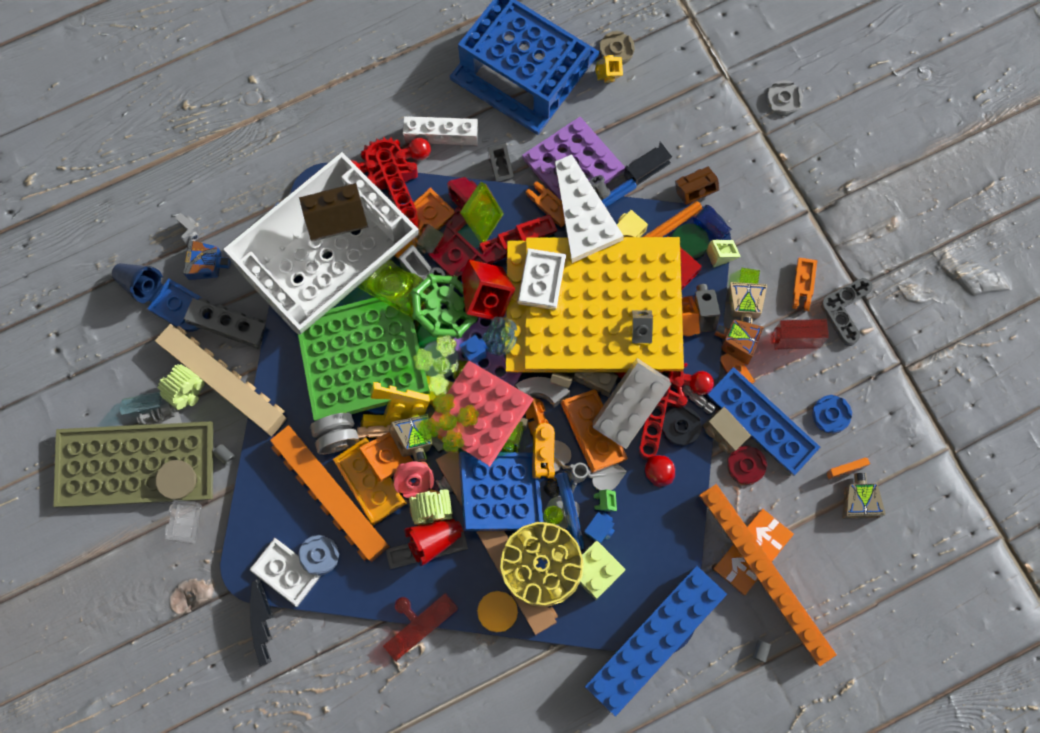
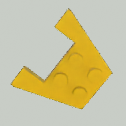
M373 382L370 392L371 399H389L384 415L363 414L361 427H366V429L371 426L387 427V425H391L395 421L425 415L430 402L429 395L411 390L401 392L397 391L394 386L385 388L381 387V383Z

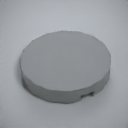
M781 80L775 82L769 88L766 102L774 113L785 116L791 115L800 108L803 102V94L799 86L797 87L793 82Z

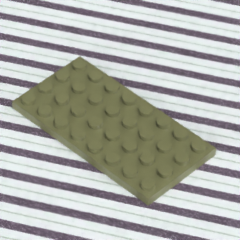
M211 421L56 429L54 507L56 508L213 500V422ZM172 460L188 463L196 473L197 483L195 488L183 499L173 500L167 498L159 492L156 486L158 470L165 463Z

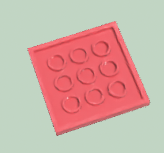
M468 361L428 421V428L478 460L491 466L534 399L478 365Z

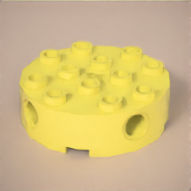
M535 522L521 527L509 537L502 552L500 568L505 584L517 598L533 606L549 607L565 601L576 591L583 577L584 560L577 541L567 530L555 524ZM540 560H543L544 562H548V563L545 564V566H546L545 569H542L541 567H539V568L537 567V566L540 565V563H539Z

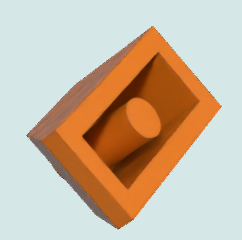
M692 296L682 297L684 336L700 334L699 311Z

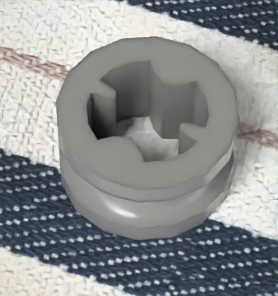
M442 476L441 480H436L440 490L445 489L452 492L444 476Z

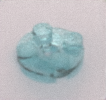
M494 317L487 332L482 337L489 353L500 356L508 354L513 349L517 339L514 336V330L517 331L514 321L505 317Z

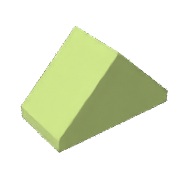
M712 240L709 242L706 250L713 267L741 257L733 240Z

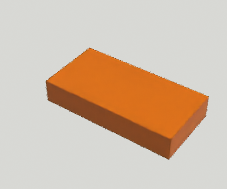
M865 457L832 468L826 474L828 479H832L863 469L870 465V462Z

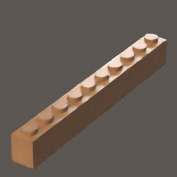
M455 448L436 459V462L462 506L459 452ZM476 531L503 578L500 568L501 558L509 538L504 531ZM510 590L535 636L557 623L555 619L558 616L553 607L530 605L517 598Z

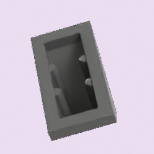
M506 142L488 147V158L496 182L513 178L514 175Z

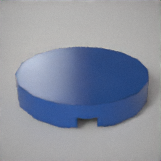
M827 395L816 402L813 407L812 417L819 429L826 433L834 434L848 427L852 418V410L848 402L842 397Z

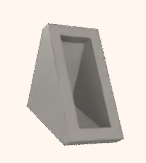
M413 245L399 257L401 267L419 284L427 278L429 271L432 269Z

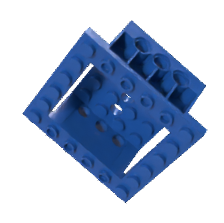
M492 0L459 42L460 63L451 73L450 80L536 135H539L599 56V51L517 0ZM507 35H512L514 39L512 41H507L504 39V37ZM526 44L529 46V49L521 50L519 47ZM536 54H543L544 58L537 60L534 56ZM483 64L534 96L533 111L477 76L476 73Z

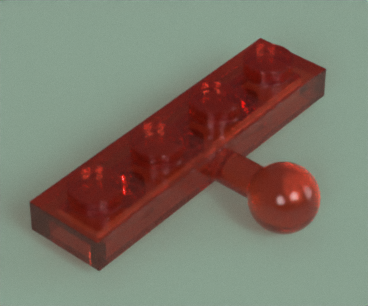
M446 593L418 616L410 608L411 603L408 598L400 597L396 600V611L404 613L411 622L383 645L395 662L458 610L456 604Z

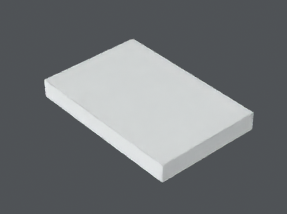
M528 248L518 304L552 310L557 309L566 254Z
M274 538L250 569L251 572L296 607L322 576L306 572L300 565L299 556L276 538Z

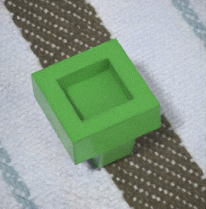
M599 490V493L594 495L595 499H600V505L594 506L596 510L617 511L615 491Z

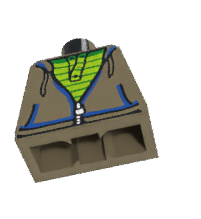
M428 414L391 423L389 432L403 457L413 455L415 462H425L427 460L425 452L429 451L432 446L431 431L427 424L429 421Z
M855 473V484H849L845 487L843 519L883 517L885 510L878 485L876 483L867 484L866 473Z

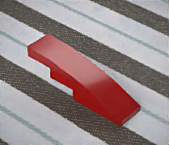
M547 215L516 225L515 229L498 234L497 238L482 242L479 247L483 254L493 243L497 242L508 253V241H526V238H546L558 230L551 215Z

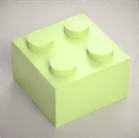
M596 541L582 555L584 560L583 577L579 584L597 600L626 569Z

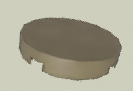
M621 31L607 33L599 44L601 58L607 55L622 57V65L632 59L635 51L632 38Z
M172 460L165 463L158 470L156 476V486L159 492L173 500L185 498L194 490L197 483L196 473L188 463L180 460Z

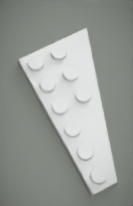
M570 155L556 161L555 166L572 263L623 241V234L574 157Z

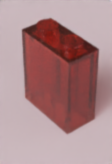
M827 319L780 320L774 331L771 332V343L774 344L775 350L821 348L829 338Z

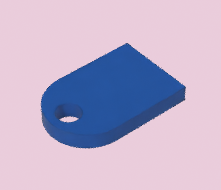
M168 278L160 295L152 301L148 310L176 327L180 326L187 332H193L200 328L187 324L184 317L192 298L199 300L202 297ZM210 312L204 315L205 319H209Z

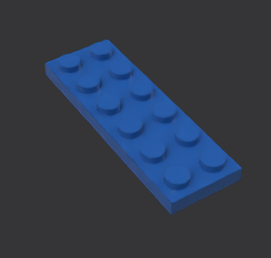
M734 367L707 395L720 409L725 406L751 435L750 437L793 476L821 448Z

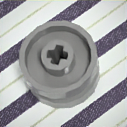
M350 413L329 415L310 425L312 436L318 438L315 442L318 454L339 452L352 447L360 441L357 431L351 429L354 421Z

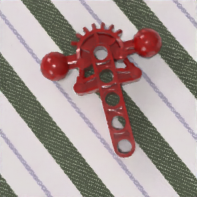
M383 137L382 140L376 138L375 142L370 141L369 146L364 145V150L361 151V158L364 161L360 163L353 160L350 161L362 173L368 172L367 178L379 190L387 189L392 203L407 218H412L409 220L418 227L417 210L405 184L406 181L418 177L417 164L407 162L406 159L412 157L417 161L428 158L431 152L430 143L424 138H415L411 140L407 148L401 149L398 139L393 142L392 137L389 140Z
M684 363V369H685V368L688 366L687 363ZM664 371L668 374L671 386L677 389L678 393L673 392L669 387L665 396L661 398L655 407L660 410L661 415L653 416L650 414L645 421L639 447V455L642 459L649 460L658 451L666 406L680 408L686 406L688 400L682 391L683 385L690 386L691 390L698 395L708 394L714 386V380L709 373L698 371L693 375L684 374V371ZM614 372L621 379L626 374V372ZM654 427L657 430V434L649 435L647 428ZM651 446L653 453L650 455L646 454L643 451V447Z

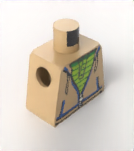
M731 282L728 287V296L732 317L741 318V321L751 324L752 318H759L763 309L767 284Z

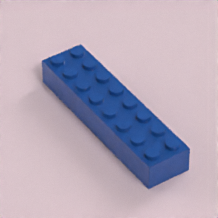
M696 566L584 687L616 717L724 599L727 593Z

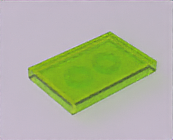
M483 182L478 184L460 212L480 242L487 241L504 215L486 183Z

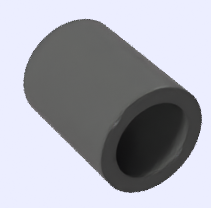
M223 444L219 445L213 452V455L225 466L235 459V455Z
M757 640L752 658L766 663L771 644Z

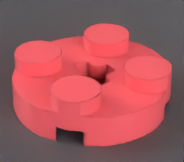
M426 462L400 464L393 477L395 490L398 493H402L406 498L416 497V494L424 493L429 488L431 490L434 485L432 470ZM411 478H418L414 483L410 480Z

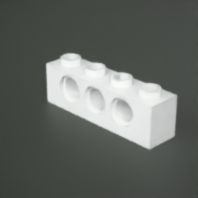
M404 116L405 143H410L411 140L421 137L430 144L477 145L478 120Z

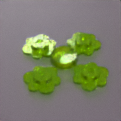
M450 335L439 336L436 340V350L440 351L443 357H438L434 360L430 351L426 352L425 349H419L417 355L413 356L417 370L423 369L428 371L433 366L434 371L439 373L436 377L432 376L430 378L431 383L428 385L429 391L434 392L435 396L448 393L449 389L447 386L449 381L445 379L443 374L447 373L450 369L453 373V378L457 379L468 362L458 359L455 361V364L450 366L448 359L445 357L449 354H454V348L457 345V342L451 339Z
M441 393L433 401L434 406H436V412L443 413L439 422H435L434 418L423 419L420 422L421 428H419L418 432L422 435L423 439L430 440L438 435L437 431L440 428L448 431L447 435L442 438L444 443L443 449L447 452H457L458 448L464 446V440L460 432L456 433L452 429L456 426L457 421L462 423L464 427H468L469 424L472 426L476 425L479 412L470 404L466 408H460V414L457 415L456 419L453 414H450L451 409L455 407L453 402L454 396Z

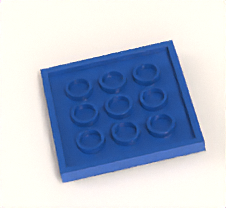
M460 452L458 454L464 531H517L523 526L535 522H543L539 478H533L532 476L533 453L499 452L491 466H488L467 452Z

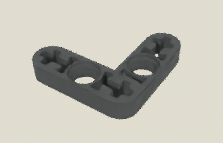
M861 278L827 295L821 303L823 312L841 341L847 346L854 345L859 340L860 333L844 307L866 297L871 292L873 285L866 278ZM861 285H866L867 288L865 290L861 289L856 293L855 290H857ZM845 291L849 292L852 299L845 300L842 297V293ZM838 299V302L834 304L833 308L832 306L826 305L828 301L831 303ZM836 316L844 317L845 324H838L835 320ZM847 325L849 326V328H848L847 330H846V329H845L844 331L841 330V329H844ZM848 333L854 335L853 340L851 338L847 339Z

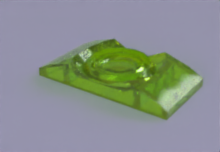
M388 260L357 287L412 318L413 303L410 293L424 279L415 273L406 272L394 262ZM428 286L423 293L428 295L432 290ZM420 301V306H422L424 301Z

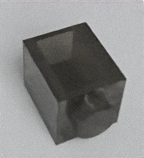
M424 224L412 243L423 254L433 253L444 234L430 224Z

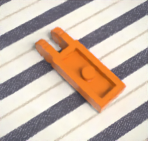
M536 181L533 185L541 195L538 197L530 189L525 191L526 195L545 214L551 215L553 221L558 226L562 227L565 225L562 201L548 188L546 189Z
M798 257L792 309L798 308L799 296H805L804 311H809L814 292L817 260Z

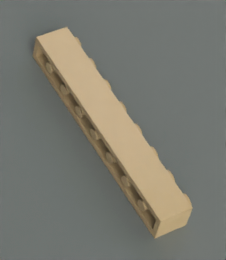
M169 324L155 341L272 437L286 421L287 418L283 415L285 411L277 404L272 406L268 403L270 399L262 392L258 395L255 392L256 388L248 381L243 383L240 380L242 376L234 370L232 372L227 370L228 365L221 359L216 361L212 358L214 354L207 348L201 349L199 347L200 343L195 338L191 337L189 339L186 337L187 332L180 326L175 328L172 324Z

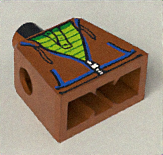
M733 320L730 329L719 325L715 336L725 339L721 348L724 352L748 365L764 327Z

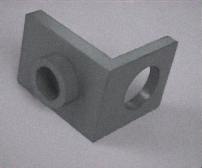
M632 310V343L651 344L653 332L652 310Z

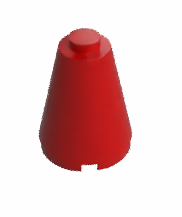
M449 519L408 527L404 532L406 538L410 537L408 546L417 563L420 562V566H423L461 537L463 528L459 521Z

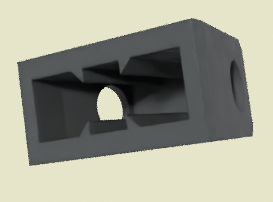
M707 284L697 285L694 302L699 311L700 333L716 331L720 310L715 290H708Z

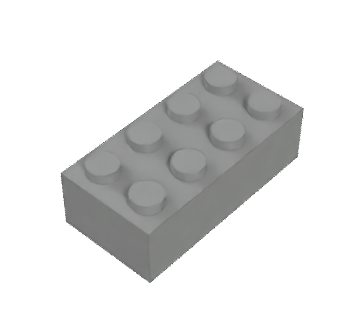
M636 358L593 420V428L626 449L671 386L670 379Z

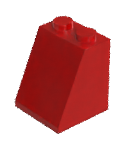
M468 259L462 274L466 314L502 322L515 291L514 285L502 267Z

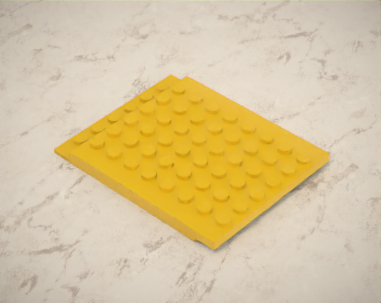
M624 237L623 241L573 263L568 238H526V241H508L507 276L514 285L515 291L507 307L506 372H627L636 358L658 372L684 370L680 237ZM528 248L566 254L556 310L518 304ZM632 310H652L653 332L651 344L632 343Z

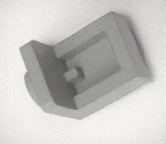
M179 213L175 218L187 230L181 236V239L188 246V241H196L201 233L195 226L196 222L189 215L185 217Z

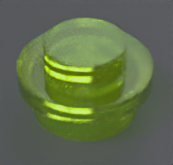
M554 505L547 507L543 515L546 523L555 525L559 524L564 516L562 509Z

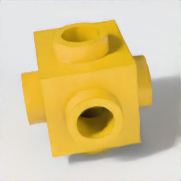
M607 55L596 62L595 73L598 80H604V83L615 82V79L623 76L622 57Z

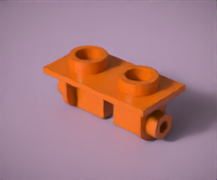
M532 397L534 400L525 412L528 420L534 418V421L528 423L531 436H533L536 425L540 423L549 424L548 420L545 419V406L543 402Z

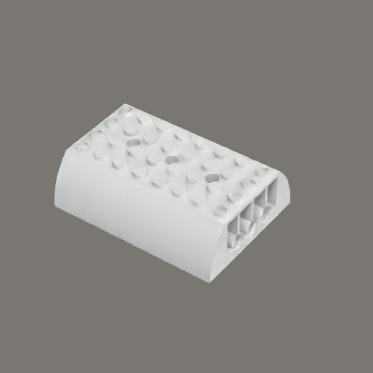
M341 152L226 246L224 251L251 286L294 332L301 335L418 235L419 230ZM356 183L368 228L361 229L358 235L348 232L311 242L299 197ZM325 252L333 253L329 259L322 257ZM296 276L304 277L301 283L293 282Z

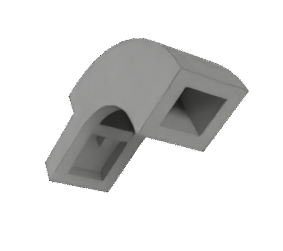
M546 377L528 378L515 385V388L531 397L543 398L549 401L554 408L562 400L570 396V391L567 388L551 383V379Z

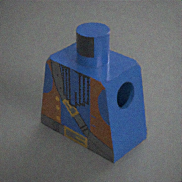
M193 240L188 241L183 272L188 280L217 278L220 268H230V258L222 257V252L218 247Z

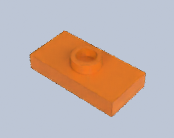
M728 353L721 356L720 364L726 374L734 367L749 382L754 384L755 381L743 362Z

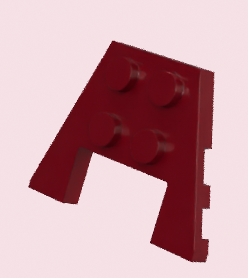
M459 207L455 209L454 216L448 221L444 233L440 235L429 254L430 258L449 276L455 275L458 277V280L462 278L468 259L493 264L507 257V251L497 242L493 243L483 254H480L458 233L470 221V217Z

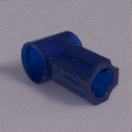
M705 205L693 217L696 225L706 229L717 240H724L732 230L718 217L717 212L709 205Z

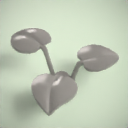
M554 440V470L557 472L561 467L563 469H571L570 477L574 481L571 487L572 494L577 483L584 481L586 476L593 478L592 484L596 489L613 490L626 474V470L618 464L594 473L591 470L589 471L584 463L566 466L565 464L569 463L571 459V450L565 443ZM541 463L546 468V463ZM556 496L547 505V516L552 524L566 529L568 524L561 496ZM575 502L577 515L579 517L580 507L579 504Z

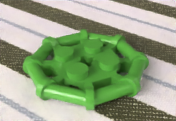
M432 273L428 274L425 280L411 290L410 294L412 295L413 303L412 317L431 333V336L434 338L435 336L459 339L478 320L477 316L468 315L464 312V296L461 298L453 290L455 286L464 295L463 284L455 275L440 276ZM437 283H444V284H449V285H448V287H447V286L438 287V286H437ZM429 286L432 291L426 295L423 291ZM420 301H424V310H421ZM441 303L446 304L448 310H447V309H443V310H442V309L440 308V307H441ZM425 316H427L434 323V326L425 318ZM461 318L464 322L458 327L455 322ZM442 324L450 326V329L439 328Z

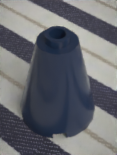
M119 263L112 269V278L135 301L144 304L147 301H154L160 295L163 288L161 283L163 276L158 269L151 266Z

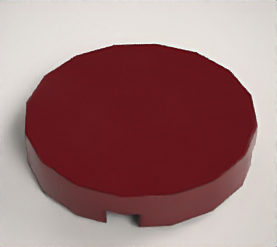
M745 445L731 453L728 458L727 468L733 480L740 484L750 485L763 478L767 469V462L759 449Z

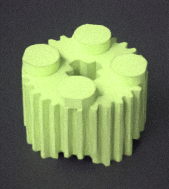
M182 364L175 365L172 368L173 372H170L167 378L163 377L160 379L157 388L160 390V396L177 410H180L189 405L194 406L198 402L199 397L197 395L200 394L205 382Z
M440 490V494H437V492L430 493V491L416 494V497L409 498L414 525L433 523L434 520L452 519L453 513L448 490Z

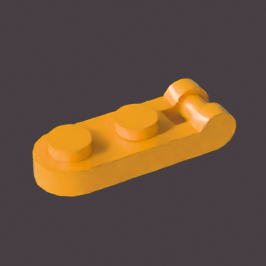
M540 423L534 428L533 478H541L543 476L547 479H553L555 475V433L553 427L548 423ZM541 463H546L545 469H541Z

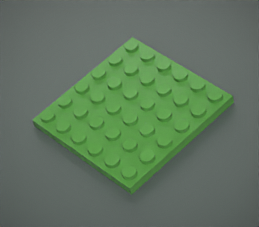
M406 289L332 308L301 335L298 334L314 421L337 413L354 414L387 405L389 399H371L370 392L373 382L381 383V387L385 388L394 386L397 391L401 392L411 390L430 394Z

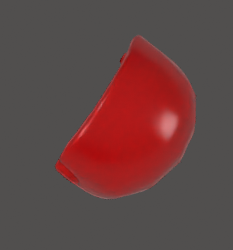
M656 455L647 461L645 474L654 486L665 487L671 484L675 478V466L668 457Z

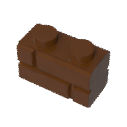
M707 166L675 180L676 192L685 205H688L719 191V180L710 167Z

